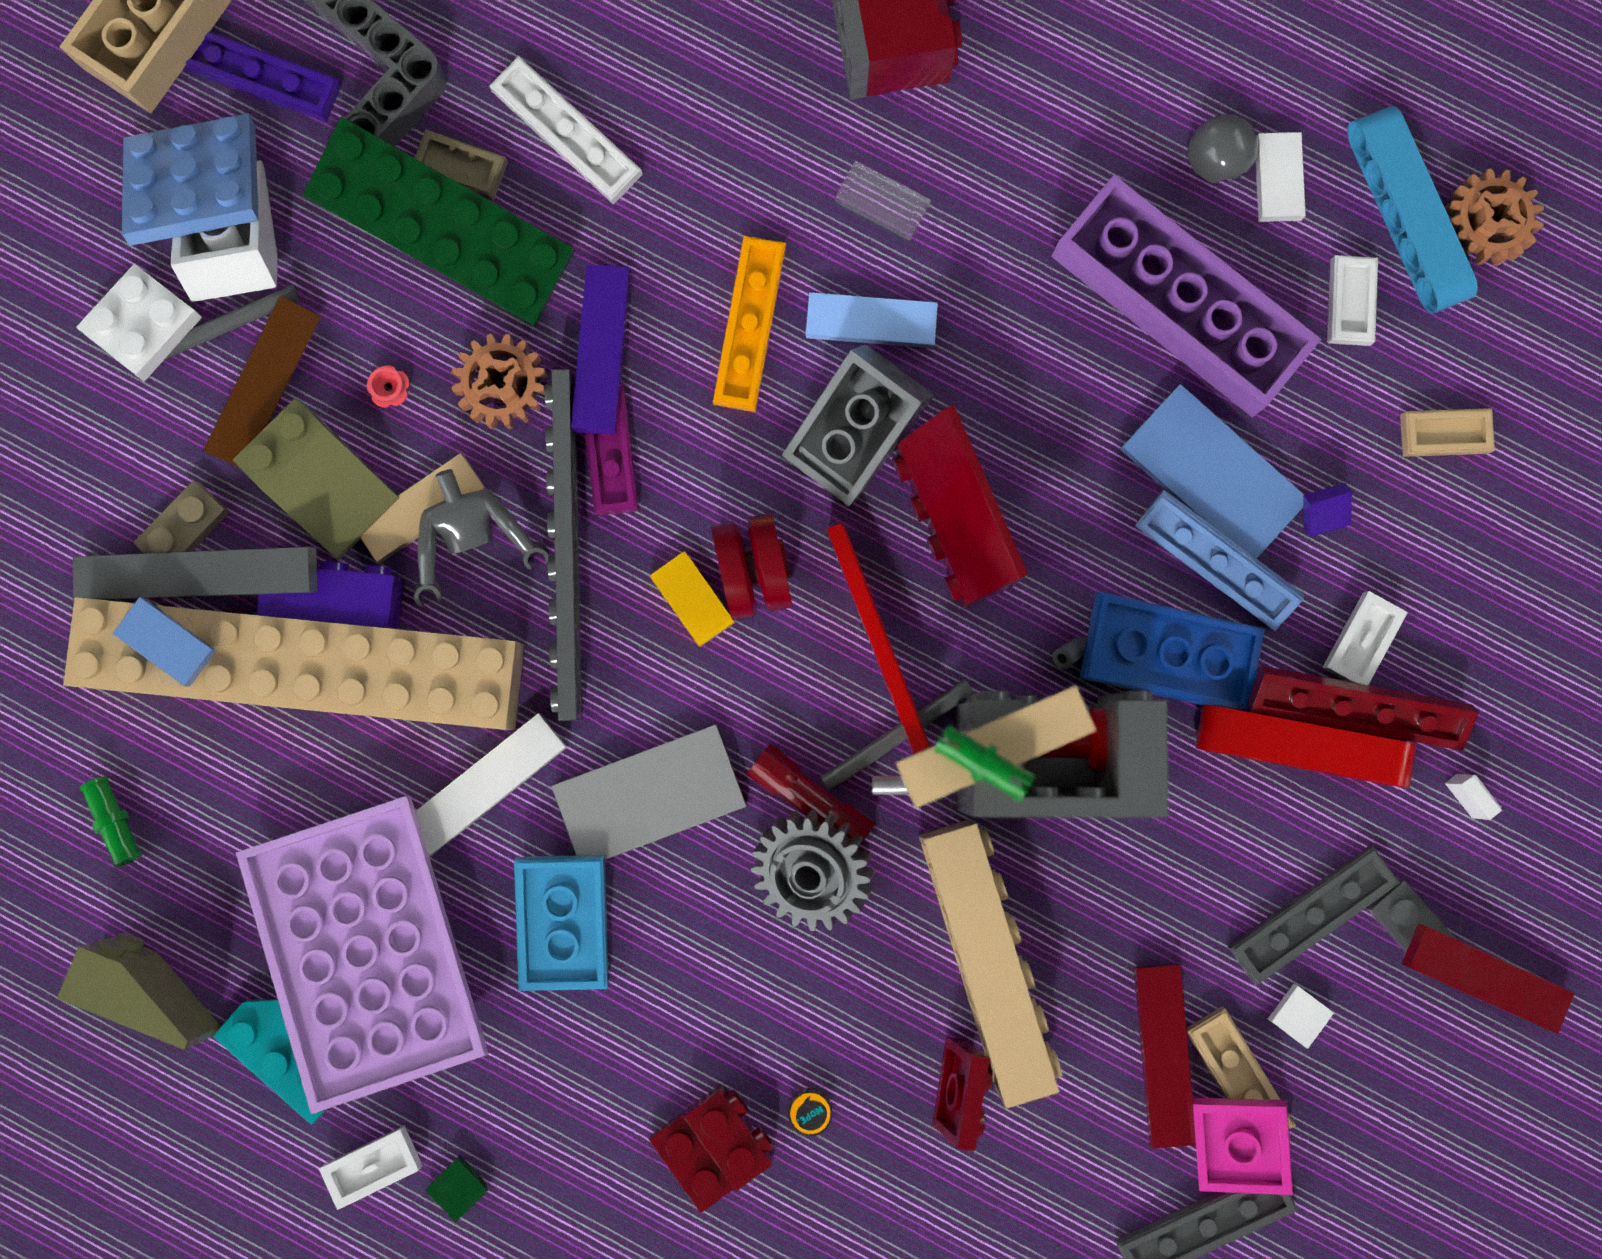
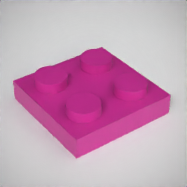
M1194 1098L1193 1111L1199 1191L1293 1195L1287 1100Z

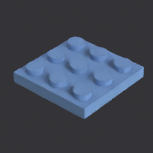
M249 113L123 138L122 235L129 246L259 221L256 127Z

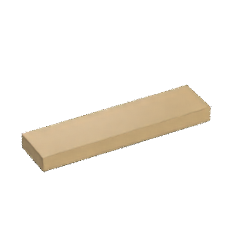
M1073 686L964 734L987 748L990 744L999 748L997 754L1018 765L1096 730L1077 687ZM950 740L945 741L956 749L960 748ZM936 746L896 762L915 808L976 783L975 780L970 778L972 773L943 755L933 752Z

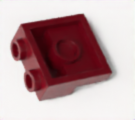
M722 1083L653 1133L649 1138L650 1143L700 1214L732 1190L738 1191L773 1165V1155L771 1152L775 1147L762 1127L753 1128L745 1117L749 1110L743 1099L734 1089L728 1093Z

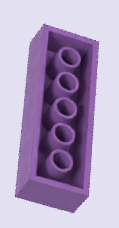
M1116 175L1111 177L1063 235L1051 256L1251 417H1254L1268 406L1321 341V338Z

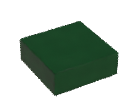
M459 1155L425 1191L456 1223L489 1190L490 1186Z

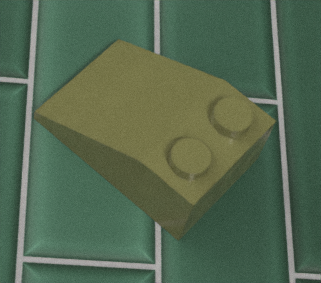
M296 398L233 459L241 470L266 495L338 560L399 499L398 495L313 410Z
M119 933L115 937L108 939L100 938L99 941L78 946L57 999L183 1050L214 1036L219 1030V1023L156 951L143 947L145 941L141 938Z

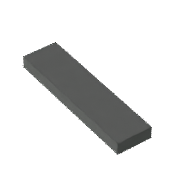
M1368 846L1227 947L1252 983L1258 985L1400 883L1376 849Z
M1216 1192L1116 1239L1115 1242L1123 1259H1196L1295 1213L1298 1209L1291 1195Z

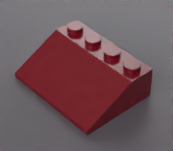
M955 405L947 407L900 441L896 448L898 456L892 458L901 482L908 480L915 496L909 498L910 504L919 522L926 520L932 536L926 539L935 561L943 560L949 576L944 578V582L953 602L960 600L963 608H966L1012 588L1025 578L1028 573Z

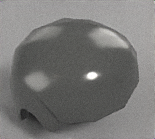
M1234 114L1218 115L1201 125L1188 141V159L1194 172L1210 183L1237 179L1243 173H1247L1257 160L1259 140L1253 126L1245 118Z

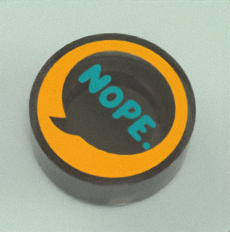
M804 1088L795 1093L791 1098L788 1107V1118L791 1126L798 1133L805 1136H816L824 1132L831 1123L833 1115L832 1104L829 1097L823 1091L816 1088Z

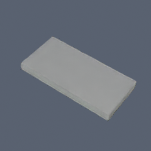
M717 725L707 727L551 786L576 856L605 855V860L747 807Z

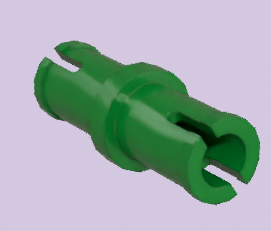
M949 724L943 737L957 744L960 748L956 749L940 739L933 752L943 755L971 772L970 778L979 783L983 779L1020 803L1027 790L1011 782L1010 777L1030 787L1036 775L1029 773L997 754L999 748L992 744L987 748Z
M102 776L82 784L79 789L83 793L95 820L92 823V828L96 834H101L113 860V865L117 868L138 860L142 857V853L139 851L127 822L130 820L127 811L120 809L108 783L107 776Z

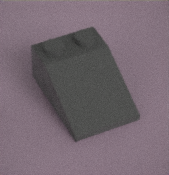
M869 346L857 347L849 352L781 456L850 507L896 450L898 443L910 432L935 395Z

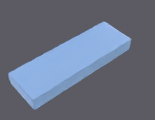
M809 292L806 338L934 348L938 303Z

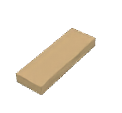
M461 453L398 495L399 499L360 537L376 562L381 564L418 538L422 512L445 500L435 476L437 473L452 469L461 494L486 489Z
M1221 1006L1186 1028L1189 1038L1226 1099L1280 1100L1224 1007ZM1288 1113L1289 1129L1296 1125Z

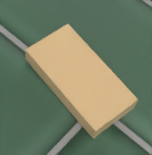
M1492 408L1405 411L1400 414L1403 457L1489 454L1495 451Z

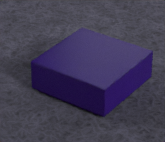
M1346 483L1303 495V528L1309 537L1351 525L1352 491Z

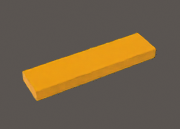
M750 236L743 237L714 392V405L756 412L786 251V243Z

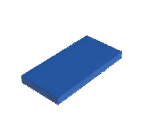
M1097 592L1095 594L1079 679L1134 691H1151L1152 695L1199 705H1211L1250 712L1247 703L1256 680L1265 629L1104 592Z

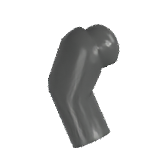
M1087 637L1073 638L1053 652V661L1056 666L1067 669L1082 659Z

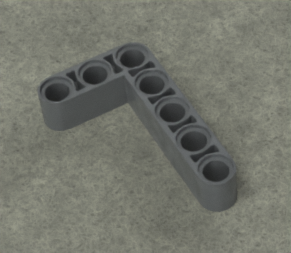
M303 0L386 71L345 119L366 131H374L375 136L395 147L446 89V75L436 56L428 47L372 0ZM367 15L362 23L352 24L358 16ZM399 42L397 48L393 51H384L389 43ZM425 68L431 69V72L425 78L415 79L416 74L420 70ZM403 100L398 109L393 111L387 110L388 105L392 101Z

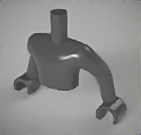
M452 469L441 471L435 475L445 500L425 509L421 514L418 533L420 581L416 584L414 599L418 606H424L423 598L420 594L424 589L434 591L437 600H441V586L435 580L436 534L439 533L442 536L449 552L452 554L473 549L494 539L490 528L489 515L522 552L524 565L527 569L532 570L528 557L533 552L542 553L546 564H548L549 553L547 547L541 542H532L507 508L490 491L484 489L461 494Z

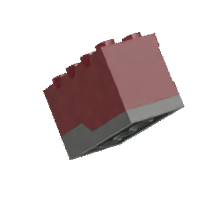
M832 0L850 100L916 87L949 83L952 67L958 65L957 48L962 47V33L959 20L952 21L950 17L949 6H954V0Z

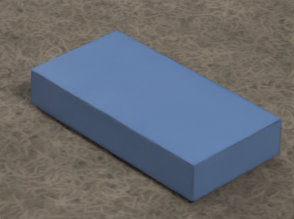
M142 597L138 598L112 633L183 686L188 687L193 684L217 651L156 605Z

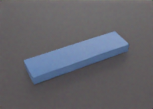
M1165 490L1159 494L1135 525V527L1274 631L1279 628L1304 600L1302 592Z

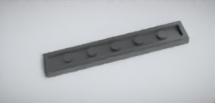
M314 547L73 557V600L75 597L114 600L138 599L139 597L171 598L317 592L316 548Z

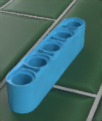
M1391 105L1350 122L1348 125V139L1423 307L1427 312L1433 314L1475 297L1478 290L1475 274L1400 110L1396 106Z

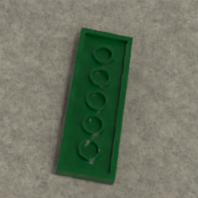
M343 117L340 118L302 195L534 326L537 325L576 251L571 246Z

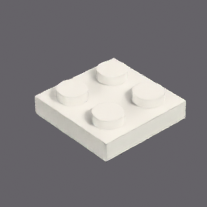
M133 264L76 328L138 378L145 381L202 317L136 264Z

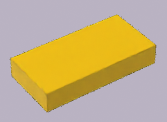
M685 551L649 575L699 647L735 623Z

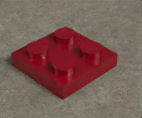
M946 1037L932 1126L957 1149L976 1151L977 1138L982 1137L985 1129V1112L982 1109L984 1092L990 1089L993 1077L992 1066L989 1063L990 1058L963 1039Z

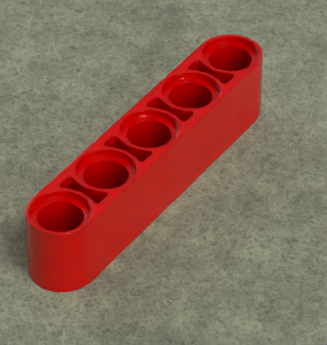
M1202 705L1195 748L1384 785L1410 788L1417 744L1230 708Z

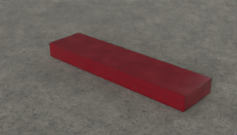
M1419 923L1401 964L1556 1034H1559L1575 994Z
M1180 964L1133 966L1149 1145L1152 1148L1196 1145Z

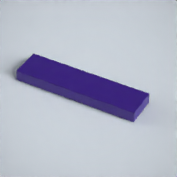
M211 31L205 35L203 42L193 56L185 63L186 65L183 69L326 123L342 86L340 80Z
M586 265L571 421L573 433L617 435L631 274L629 267Z

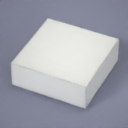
M1456 774L1445 783L1471 818L1491 820L1502 811L1499 803L1477 775Z
M1293 984L1268 1020L1308 1049L1334 1013L1302 988Z

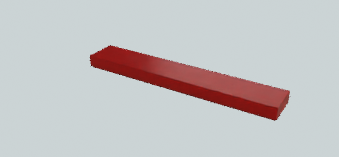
M841 523L827 528L830 542L912 753L915 755L931 748L846 528Z

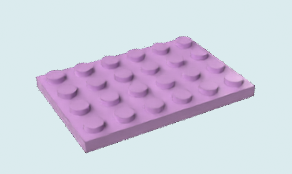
M405 796L236 852L311 1114L488 1054L411 796Z

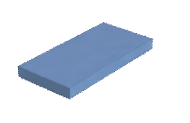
M1181 384L1177 386L1120 448L1125 455L1165 491L1256 559L1303 508L1304 494Z

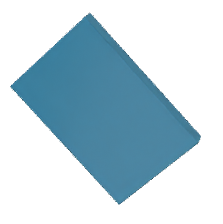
M605 855L516 857L514 860L519 991L607 989L609 975Z

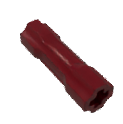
M772 744L768 745L746 774L770 794L783 798L806 817L811 810H815L818 821L823 823L829 814H833V827L839 829L848 822L850 828L846 836L849 839L862 836L864 838L863 842L875 825L850 804L840 802L800 771L793 760Z

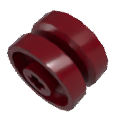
M772 512L750 517L747 525L752 545L745 547L743 546L739 526L734 521L711 525L717 560L732 621L755 615L757 605L753 591L754 587L761 586L765 606L771 612L793 607L788 579H791L783 539L778 540Z

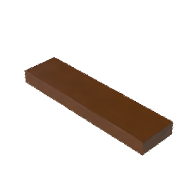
M281 295L279 296L202 451L240 468L233 459L267 426L321 316Z

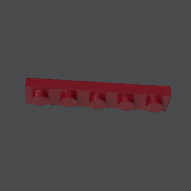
M1260 666L1247 703L1250 711L1253 713L1462 751L1479 714L1473 704Z

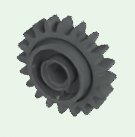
M811 810L804 821L797 811H793L787 821L780 817L773 824L772 829L767 828L760 838L761 843L753 851L752 855L758 860L752 866L751 872L762 875L754 885L755 889L769 891L763 901L764 905H770L774 902L780 905L776 917L781 918L787 912L792 913V926L794 927L800 923L802 918L807 919L810 931L816 929L820 920L823 921L828 930L833 929L837 920L846 925L851 919L853 912L860 913L865 904L864 899L869 897L873 889L869 882L875 874V869L865 866L872 854L868 851H857L864 838L856 836L849 839L846 836L850 828L848 822L839 829L834 828L833 814H829L823 823L818 821L815 810ZM806 866L816 869L820 875L812 874Z

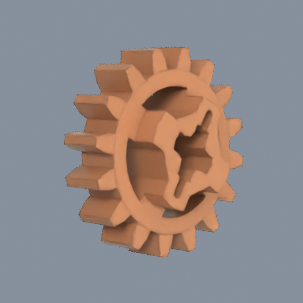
M1487 169L1479 177L1475 174L1471 175L1463 182V186L1460 185L1451 193L1450 196L1454 201H1451L1444 207L1447 214L1453 216L1450 221L1459 241L1464 246L1463 250L1466 256L1472 252L1477 254V265H1482L1490 257L1494 266H1499L1508 258L1513 261L1522 255L1524 250L1535 244L1537 240L1532 234L1543 228V223L1535 220L1534 217L1541 213L1544 207L1533 205L1531 202L1538 194L1537 190L1525 192L1522 189L1526 182L1524 177H1521L1515 183L1510 181V170L1503 171L1497 178H1495L1492 169ZM1494 240V241H1496L1497 243H1492V242H1488V241Z
M487 334V345L481 347L478 342L473 340L471 346L474 353L469 356L466 353L460 352L458 355L465 365L463 368L452 369V374L461 380V383L452 386V391L458 396H465L458 402V405L463 411L472 409L470 418L474 422L479 423L486 417V425L490 429L496 428L498 420H502L507 429H513V418L518 416L524 423H527L529 419L525 411L529 407L537 411L541 409L535 398L536 395H545V386L538 383V381L547 378L548 375L544 368H535L542 360L537 352L528 354L530 347L527 342L522 340L514 347V340L510 334H505L501 343H497L492 334ZM499 355L511 356L512 358H510L507 361H502L494 359L493 357ZM480 366L478 379L473 383L474 374ZM498 375H501L506 383L501 389L496 386L494 380ZM528 380L526 390L520 398L522 383ZM493 402L506 404L507 407L494 409L486 407L484 404L489 406Z

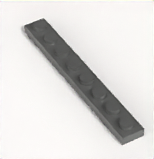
M569 369L552 370V383L545 384V404L547 410L552 409L553 426H546L545 432L547 452H553V469H547L546 485L548 495H554V512H548L547 531L549 538H555V555H549L548 576L550 582L556 581V599L549 600V621L551 625H556L557 642L550 643V665L552 669L557 668L558 686L551 687L550 703L552 712H558V721H582L576 433H573L571 429L575 378Z

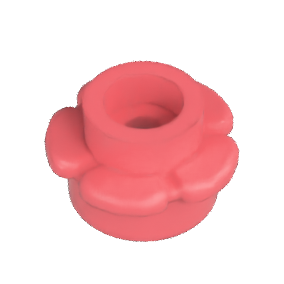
M382 366L374 370L368 378L367 391L372 395V401L380 407L387 408L389 405L399 406L408 396L406 390L410 386L409 379L403 371H396L393 366ZM388 383L392 384L390 391L385 390V386Z

